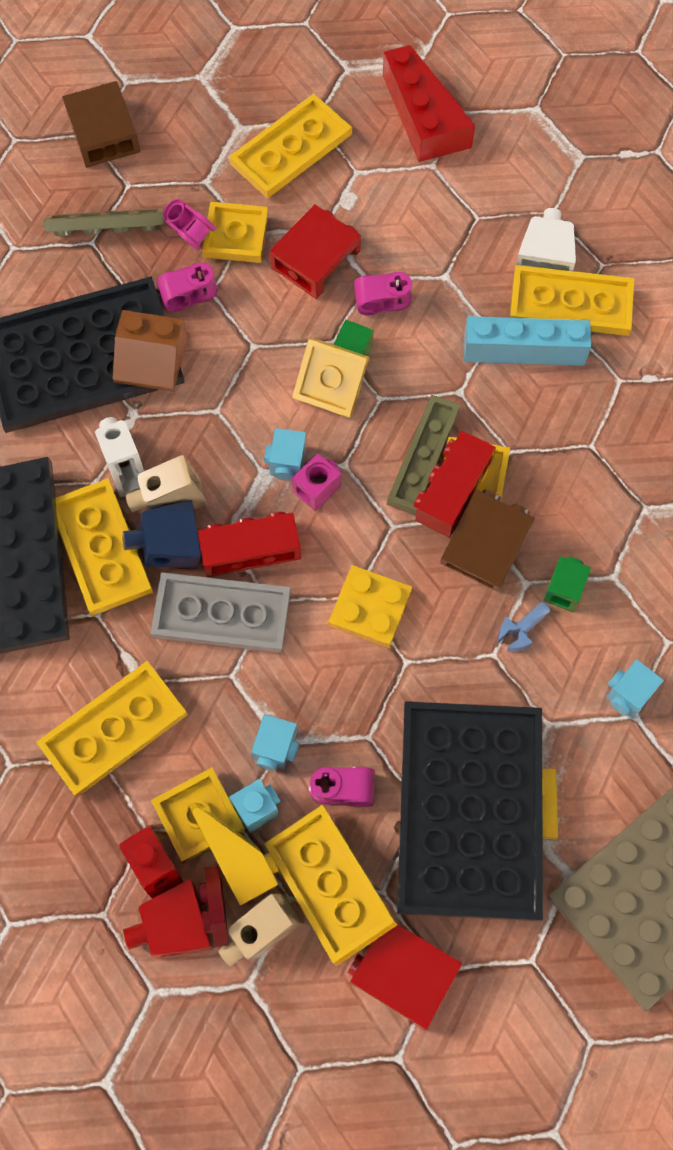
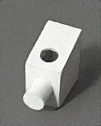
M556 208L546 209L543 217H532L520 247L516 265L573 271L576 261L574 225L569 221H562V213Z
M113 417L103 419L99 424L100 428L95 431V434L121 498L128 493L141 489L138 475L144 472V468L126 422L122 420L117 421ZM129 460L128 466L119 467L118 463Z

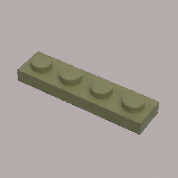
M164 208L48 215L44 219L45 232H54V236L71 235V231L83 230V234L87 235L101 233V229L112 228L114 233L130 231V227L140 226L142 231H154L159 229V225H164Z
M431 394L387 499L388 506L416 515V508L413 507L414 502L421 490L427 491L430 483L428 481L434 466L438 464L459 413L460 404Z

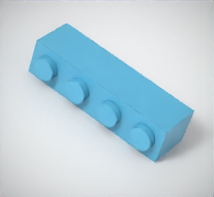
M467 316L464 362L585 366L591 349L590 320Z

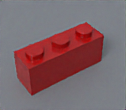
M462 430L456 440L450 439L443 452V456L446 457L441 466L438 464L434 466L428 479L431 482L426 492L421 490L414 502L413 507L416 508L415 521L450 538L475 490L490 467L496 447Z
M274 512L266 518H243L234 524L224 526L222 524H211L203 530H197L207 578L301 560V546L293 512L287 514L285 512Z

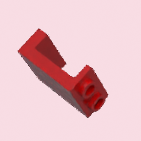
M314 204L269 251L271 268L317 299L324 292L323 282L350 253L357 255L360 252L361 235L354 227L345 225L336 219L329 210H323Z
M397 924V926L370 943L371 946L364 957L359 953L357 954L347 972L353 976L349 984L364 991L425 1031L460 970L462 963Z

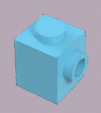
M275 428L272 445H266L264 463L269 464L270 476L290 481L303 468L307 448L306 432Z
M636 659L626 672L619 669L609 681L608 685L612 690L606 698L611 701V706L618 713L625 716L629 715L633 719L664 680Z
M266 714L263 715L251 751L252 758L257 761L256 765L269 771H276L277 767L285 770L288 761L294 762L299 748V742L295 741L298 732L296 723Z
M260 779L229 797L249 834L279 816L276 805L280 803V799L271 784L264 787Z

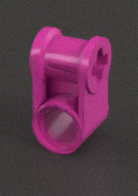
M174 199L169 202L163 211L165 222L178 232L177 234L197 251L200 250V243L209 232L217 229L201 213L193 210L180 199Z
M196 263L192 266L169 271L159 276L157 285L166 310L170 312L181 311L186 307L212 300L217 294V285L213 280L214 272L211 266L206 263ZM205 287L207 291L206 294H204L203 288Z
M403 272L365 275L357 278L354 281V290L358 312L362 315H374L381 312L406 309L412 301V294L410 292L412 289L411 278Z
M367 767L319 768L312 774L310 779V796L320 804H337L352 807L373 806L375 799V770ZM321 779H327L328 785L332 786L329 788L328 793H323L322 788L316 786L320 785Z

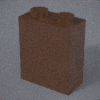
M117 81L62 96L86 168L140 152L137 134Z
M476 489L441 558L440 564L498 592L535 518L530 516V511L521 505L513 504L509 506L500 501L501 497L498 494L486 489L483 492Z

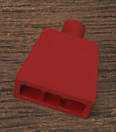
M152 826L145 827L118 844L138 881L151 899L184 882ZM167 877L163 882L155 885L159 880Z
M191 879L141 904L139 912L142 923L123 929L128 950L148 944L151 956L154 958L197 953L213 949L209 933L205 934L202 908L195 884Z

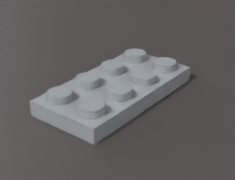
M161 572L150 635L156 639L282 653L291 587Z

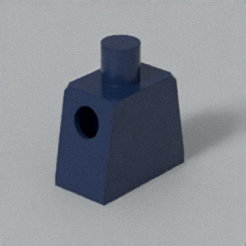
M192 500L142 512L139 530L122 531L124 551L142 549L144 564L148 567L197 569L201 553Z

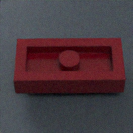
M219 866L204 867L206 882L199 883L202 905L208 904L209 910L202 912L205 934L212 933L215 948L229 945V936Z

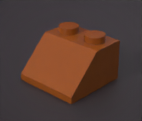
M122 310L115 335L113 382L174 392L187 342L184 320Z

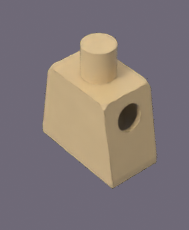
M184 455L140 473L138 481L141 489L126 494V500L132 512L146 507L155 509L192 500L193 509L207 505L200 478Z
M271 893L227 929L232 938L229 940V945L219 947L218 952L230 967L242 957H245L247 960L257 959L304 923L284 894ZM253 928H255L258 933L256 941H254L251 937V932Z

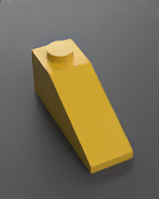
M196 802L189 805L239 905L278 885L274 874L279 872L270 853L263 856L258 846Z

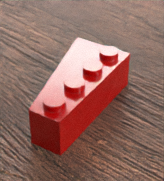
M407 45L384 51L382 76L418 162L472 148L475 124L413 47Z

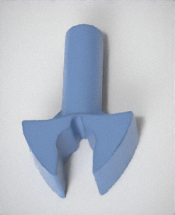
M541 602L520 622H512L506 617L498 634V643L507 634L518 632L517 641L508 647L507 652L521 651L530 647L532 641L527 637V632L550 612V607L546 603Z

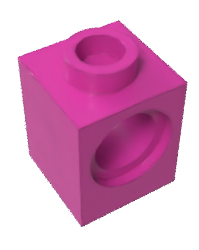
M317 454L291 478L292 492L316 511L341 487V470L331 459L325 460L321 455ZM316 477H322L326 481L321 484L313 483L311 480Z

